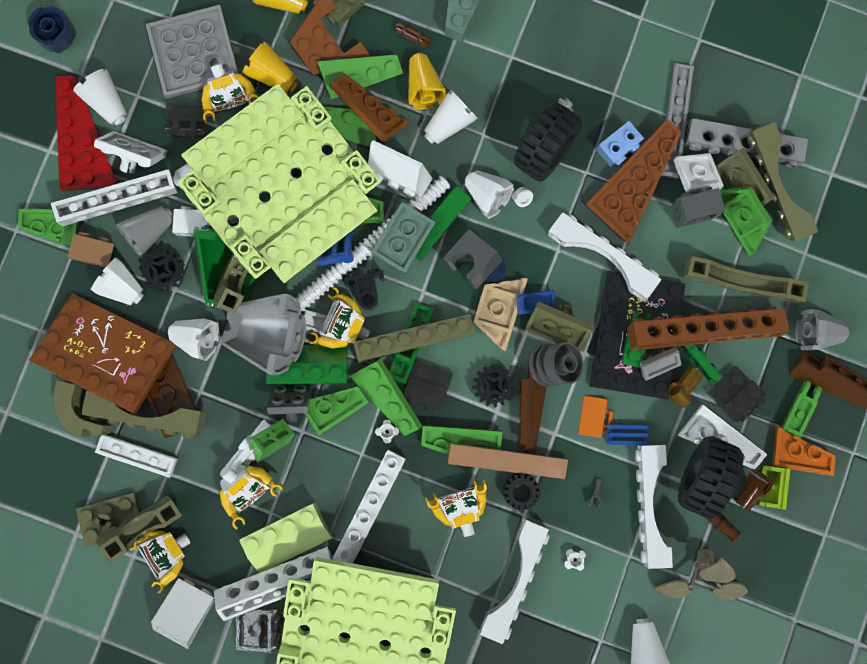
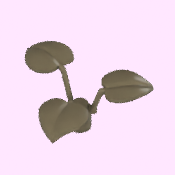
M701 549L697 552L698 563L694 564L695 568L690 583L676 580L655 586L659 593L667 597L683 598L689 596L692 593L691 588L694 585L698 569H700L699 576L703 580L716 582L718 587L712 589L715 597L723 600H734L748 593V589L744 584L730 582L736 577L733 567L723 557L715 562L714 552L710 549Z

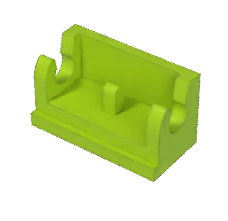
M762 465L761 472L772 479L774 485L766 495H762L759 498L757 505L786 510L791 469Z

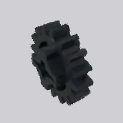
M163 249L162 253L159 250H155L156 255L149 253L150 259L143 260L147 265L141 267L142 270L146 271L142 277L148 278L145 283L147 285L152 284L151 288L154 290L158 288L160 292H164L165 288L168 291H172L171 286L178 288L177 281L183 282L180 276L186 274L185 271L181 270L185 264L179 263L182 258L180 256L175 257L176 253L173 251L169 253L167 249ZM158 267L166 269L170 274L161 272Z
M492 364L490 370L485 366L483 367L484 373L477 372L479 379L473 378V381L477 383V385L472 386V389H477L474 396L481 397L480 403L485 400L487 407L490 403H493V407L496 408L498 402L503 406V400L510 401L511 399L508 395L514 394L511 387L515 386V383L510 382L513 376H507L508 369L504 372L501 371L502 366L495 369ZM489 373L499 374L496 378L487 376ZM504 379L507 383L506 391L502 388V382ZM481 381L485 383V391L483 393L480 387ZM496 381L499 391L495 389L491 391L489 389L491 387L489 382L494 383ZM491 394H497L501 397L495 400L489 399Z

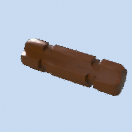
M398 22L395 27L396 33L403 34L405 38L416 44L420 43V46L427 48L431 42L430 37L422 36L421 32L409 26L406 27V24Z

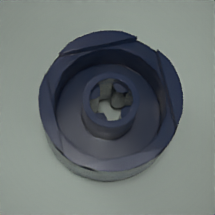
M53 6L41 7L36 9L29 17V33L44 49L50 52L62 53L63 50L72 44L76 31L72 22L58 8Z

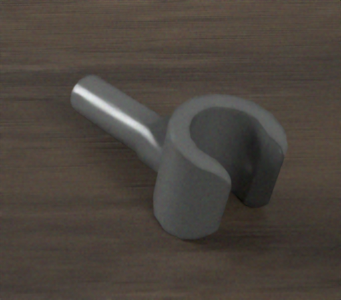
M596 479L595 491L587 502L590 507L593 501L597 503L596 509L602 504V498L599 495L600 479Z

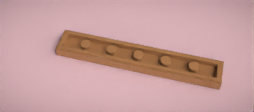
M450 443L447 463L565 479L568 459Z

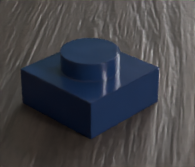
M501 262L485 280L486 283H501L505 281V262Z

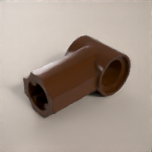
M754 469L747 476L746 485L734 501L750 512L762 495H766L772 489L774 481L758 469Z

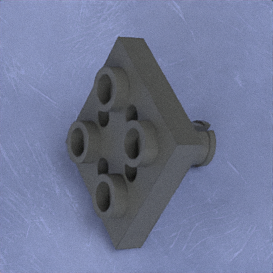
M281 384L272 386L267 405L268 415L286 414V422H297L298 413L309 412L312 394L311 385L297 384L285 386Z

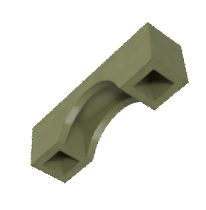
M166 495L95 542L110 564L127 553L129 548L138 539L143 537L145 533L158 528H165L182 515L172 499Z

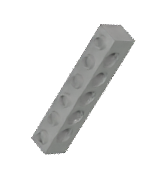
M693 118L687 124L684 146L689 147L690 150H708L711 154L724 153L730 157L738 150L744 148L750 159L755 161L754 156L756 152L754 147H750L747 137H749L748 132L753 129ZM703 134H707L710 137V141H706L703 138ZM781 134L783 141L780 148L785 149L787 155L779 151L778 163L785 164V167L796 168L805 162L808 139ZM722 138H727L730 144H725ZM742 141L747 142L749 147L745 148L742 145Z

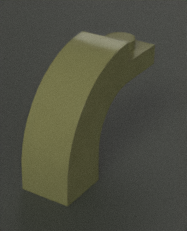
M232 254L228 264H225L214 294V304L236 314L244 298L241 294V287L248 271L234 254Z
M57 380L53 403L56 415L62 425L71 433L80 437L90 435L102 437V434H110L111 425L88 420L86 415H82L81 396L83 388L69 381Z

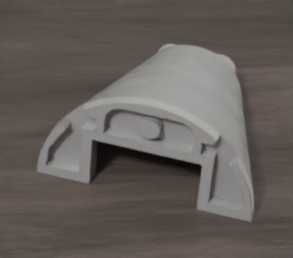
M288 294L241 303L236 314L227 312L226 319L229 321V327L223 333L221 345L269 375H279L289 370L288 366L292 362L297 361L305 341L306 321L305 315L300 312V303Z

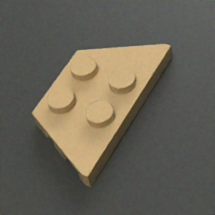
M526 278L486 284L481 295L473 323L502 351L507 349L518 313L516 295L524 293L528 280Z

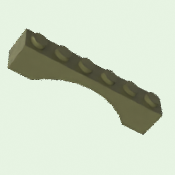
M776 121L749 131L748 143L751 148L754 147L756 152L754 156L755 161L763 170L762 178L768 184L770 191L775 197L772 202L776 203L777 217L780 221H783L785 226L783 232L786 238L798 241L817 233L818 230L812 214L799 207L790 198L782 185L778 159L783 139Z
M695 256L686 259L682 276L683 279L796 305L806 302L809 282L746 272Z
M468 314L353 343L358 363H363L423 346L470 337L475 334L471 316Z
M86 391L82 415L89 416L88 420L101 421V418L108 419L107 423L115 425L125 422L126 427L138 428V425L145 426L147 431L157 432V429H162L164 434L176 435V432L183 433L184 438L190 439L203 435L207 412L180 408L162 417L148 418L133 414L89 391Z

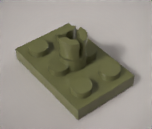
M744 148L738 150L716 166L724 188L752 187L763 206L775 199L762 178L761 170L755 167Z
M537 302L525 330L556 343L570 342L581 350L594 325L572 316L573 310L568 305H564L563 309L561 304L555 309L547 304Z
M136 492L76 509L85 548L97 545L96 540L141 512Z

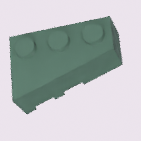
M448 0L445 36L463 43L483 0Z

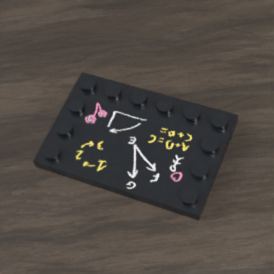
M607 271L589 387L669 400L666 390L671 385L673 369L645 381L642 377L641 368L623 365L621 361L628 332L627 327L631 324L634 310L639 311V319L644 318L646 313L651 314V320L656 317L671 319L673 316L681 315L686 283L661 279L653 293L644 302L629 292L626 281L621 273ZM667 328L668 332L670 334H673V331L670 328ZM650 330L649 334L654 336L653 331ZM674 347L646 349L644 360Z

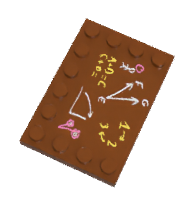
M71 294L29 361L136 414L176 348V345L75 294Z

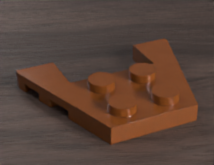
M319 0L290 41L313 75L321 73L317 61L370 57V54L361 42L346 53H343L320 20L336 8L332 0Z

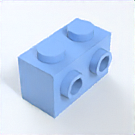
M628 121L599 144L596 151L610 167L614 164L619 166L627 159L625 156L629 152L634 154L641 147L640 143L644 138Z

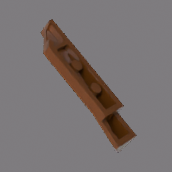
M806 350L801 352L790 371L791 377L803 382L808 380L814 387L818 385L825 392L867 409L866 378L828 355H825L820 361Z
M529 360L528 379H520L519 452L535 454L547 386L536 383L532 378Z

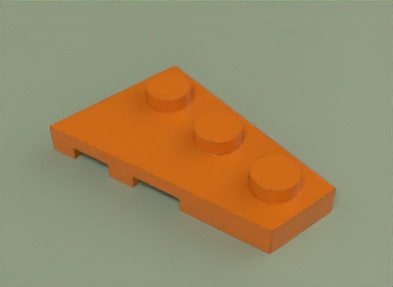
M775 427L772 467L834 476L835 455L816 445H811L780 427Z

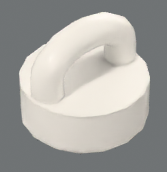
M521 187L513 192L511 197L519 207H525L532 202L533 193L527 187Z

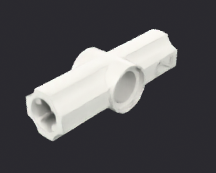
M263 419L254 432L242 441L238 447L239 450L226 466L234 470L241 464L248 467L252 461L256 460L255 449L249 450L250 438L272 424Z

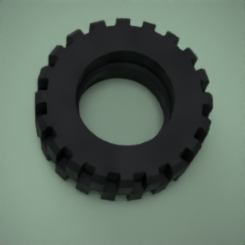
M558 102L549 104L538 116L521 141L514 156L515 166L534 180L544 181L559 165L578 136L583 124L581 117Z
M714 436L705 437L698 444V447L695 448L693 455L688 461L680 481L678 502L682 508L708 519L715 518L720 515V512H723L732 494H734L743 468V453L739 447Z

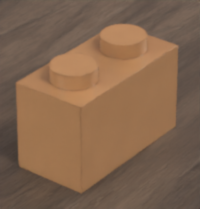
M78 232V235L73 234L67 257L68 259L106 267L110 262L114 244L110 243V239L99 237L96 240L90 238V234Z

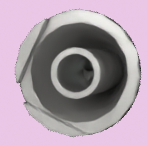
M161 206L116 224V227L121 235L125 237L132 250L140 257L173 223V214L168 208L164 209Z

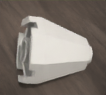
M478 170L470 172L465 178L466 189L482 214L488 219L499 214L501 210L498 208L502 204L505 207L514 192L513 184L507 179Z
M114 258L105 267L104 273L96 279L91 290L98 295L128 305L138 304L144 296L142 294L143 288L124 262Z
M204 318L175 321L168 328L169 340L190 356L207 361L213 355L217 347L213 346L214 342L219 341L220 338L218 323Z

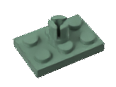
M401 202L371 254L405 274L436 222Z

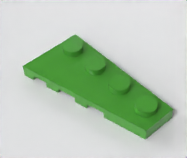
M381 359L350 375L355 383L404 436L422 427Z
M423 425L421 446L445 454L449 453L450 443L501 449L502 430Z

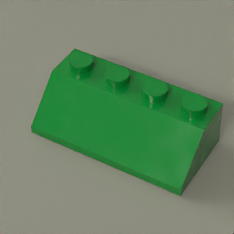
M303 345L297 361L292 362L288 366L289 370L279 375H269L266 373V384H349V345L333 349L321 345Z

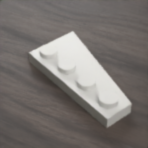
M703 404L677 434L695 444H699L708 436H714L739 447L743 453V465L752 469H756L767 455Z

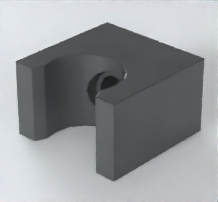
M468 230L443 257V260L452 271L457 270L463 262H474V267L467 274L466 278L476 290L502 262L498 251L471 230Z

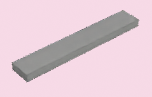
M675 63L673 66L666 120L668 119L682 133L661 177L679 178L673 160L677 156H682L694 71L693 65Z

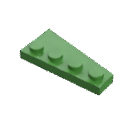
M397 54L317 61L331 99L339 96L330 85L343 74L352 78L362 87H367L403 74Z
M324 107L332 117L331 123L344 140L369 149L373 140L377 142L375 133L352 109Z

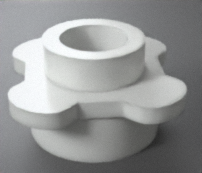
M384 420L383 425L377 428L375 433L383 438L384 443L388 444L395 435L399 434V430L391 424L390 420Z
M568 549L566 551L567 561L564 563L567 569L583 570L584 558L586 557L585 552Z

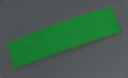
M459 186L455 187L430 217L436 223L415 256L420 261L423 260L433 245L438 242L472 200V197Z
M416 303L405 330L429 324L434 309ZM420 347L395 354L389 373L396 383L406 385Z

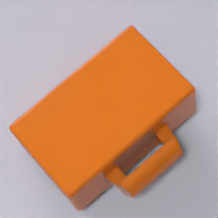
M584 395L578 434L602 438L603 429L608 428V425H612L614 412L606 409L607 399ZM606 413H609L608 425H604Z

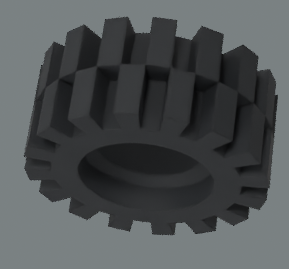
M518 473L512 475L503 487V495L506 502L516 510H528L530 507H534L535 503L539 500V485L534 478L527 474ZM519 484H525L529 488V495L525 499H517L514 495V488Z

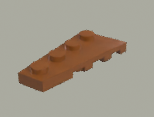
M346 74L334 80L330 85L335 93L383 143L387 142L410 123L406 118L401 119L397 116L396 111L391 107L388 109L379 103L380 99L375 95L367 94L364 87Z

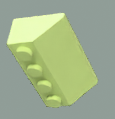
M316 502L241 538L239 541L247 558L260 573L332 539V536Z

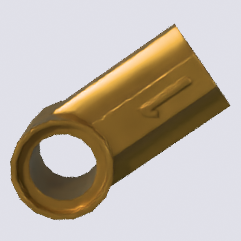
M689 366L678 382L669 385L666 394L677 407L684 408L688 406L692 401L691 393L702 379L703 374L694 367Z

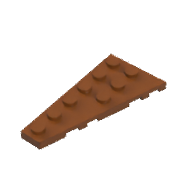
M668 119L585 205L627 245H629L682 133Z

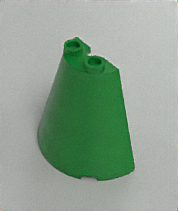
M200 226V230H198V227H194L193 234L205 305L216 307L214 304L216 286L225 264H228L233 253L211 226ZM247 272L241 287V294L244 296L241 303L245 302L255 279L249 272Z

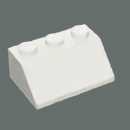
M374 140L371 142L368 165L381 182L382 180L388 182L387 185L395 190L398 188L404 190L403 192L412 198L414 196L422 198L433 179L424 165Z

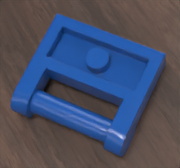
M354 230L344 237V252L339 253L338 241L317 258L318 264L323 266L339 262H353L352 235Z

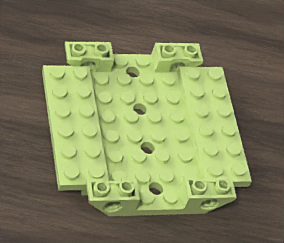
M279 84L275 85L181 154L192 171L177 183L239 262L255 279L271 268L284 284L377 212V209L365 194L380 184L381 180L357 150L354 152L331 123L332 117L307 86L290 99ZM324 145L331 146L333 149L332 154L325 155L322 152V147ZM294 168L300 169L302 176L297 179L293 178L290 173L291 170ZM260 193H269L271 199L268 202H262L259 199ZM230 216H236L239 219V223L237 226L232 227L228 225L227 219Z
M315 557L311 583L310 581L289 578L283 615L285 622L282 643L276 664H444L447 648H449L456 608L435 605L439 579ZM307 625L310 630L303 631L300 626ZM346 632L350 635V638L344 639L340 636V633ZM388 640L391 645L383 646L380 641ZM427 647L431 652L425 654L421 652V649Z

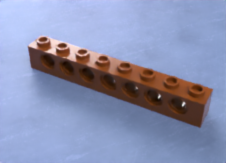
M775 306L759 311L758 308L746 310V312L732 310L726 314H721L718 311L702 316V313L690 315V317L676 315L671 317V319L656 317L649 321L640 318L633 320V323L627 327L631 351L781 337L790 331L785 308L776 309ZM705 324L710 327L711 331L706 328ZM686 326L691 328L692 333L687 330ZM667 328H670L673 331V334H670ZM648 329L653 331L654 336L648 333Z

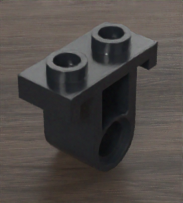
M371 269L367 271V274L361 275L360 272L349 273L348 277H344L347 288L351 287L350 283H355L358 302L363 310H375L379 304L375 279L380 278L381 282L385 281L384 273L379 271V269ZM366 296H372L374 298V301L371 305H365L363 303V300Z

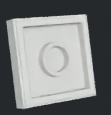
M711 153L677 156L673 160L686 193L700 192L701 189L707 187L721 189L724 186Z

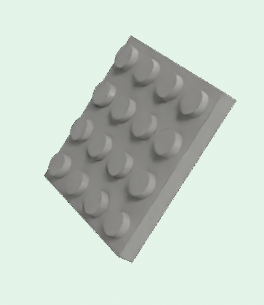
M220 5L146 24L162 91L166 99L202 90L207 84V80L214 77L210 67L214 64L222 63L225 73L234 70L235 74L239 73Z

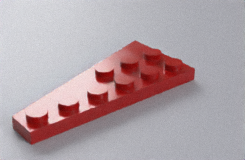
M75 75L56 76L59 190L102 189L118 184L113 168L107 158V153L94 147L95 139L99 138L100 135L86 102L73 91L74 87L79 83L78 78Z

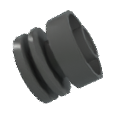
M570 342L540 345L531 353L529 368L532 378L542 386L573 384L582 375L583 358L576 345Z

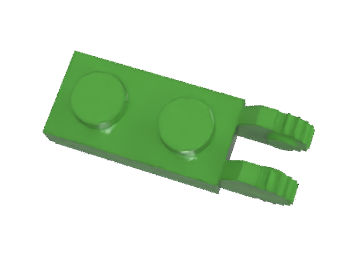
M805 380L781 426L785 431L798 437H802L818 404L817 400L822 391V387L817 385L813 389L810 398L807 397L806 394L811 385V382Z

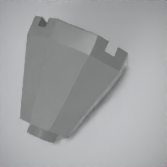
M820 310L802 311L800 315H803V318L798 319L796 322V341L802 344L800 347L802 350L823 349L843 343L849 336V328L845 322Z

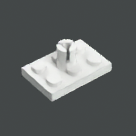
M116 131L95 139L94 147L101 149L104 153L120 156L122 160L119 169L127 173V169H129V173H135L136 163L142 167H150L164 159L167 155L166 149Z

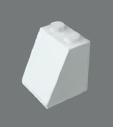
M178 578L151 621L154 631L188 649L214 602V597H212L210 591L204 588L201 590L195 588V584L190 580Z

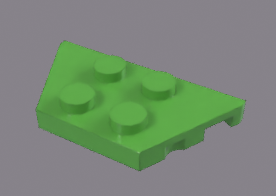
M752 187L721 188L720 193L725 207L723 214L747 254L751 255L756 252L772 220Z

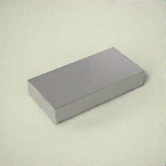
M674 347L639 362L642 377L646 381L681 366L679 350Z

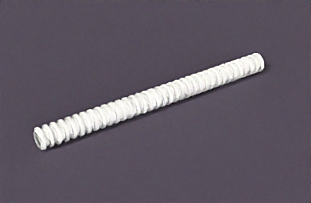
M438 176V180H434L433 184H429L422 198L415 196L414 200L411 199L410 203L406 204L416 211L423 213V209L426 210L428 205L431 206L432 202L437 201L436 198H441V194H445L446 190L449 191L451 189L450 185L444 177ZM388 218L386 223L383 222V226H378L377 231L374 230L372 235L369 234L367 239H363L364 242H359L358 247L354 246L352 251L354 255L353 262L335 263L336 265L330 266L331 269H327L325 274H321L322 277H317L316 282L313 281L311 286L308 285L306 290L303 289L301 294L298 293V297H294L301 305L299 308L300 312L302 310L305 311L306 307L309 308L311 303L314 304V300H319L320 295H325L324 292H328L330 287L333 288L335 283L338 284V280H343V276H347L349 271L352 272L353 268H357V264H362L363 259L366 260L367 256H371L373 248L391 219Z

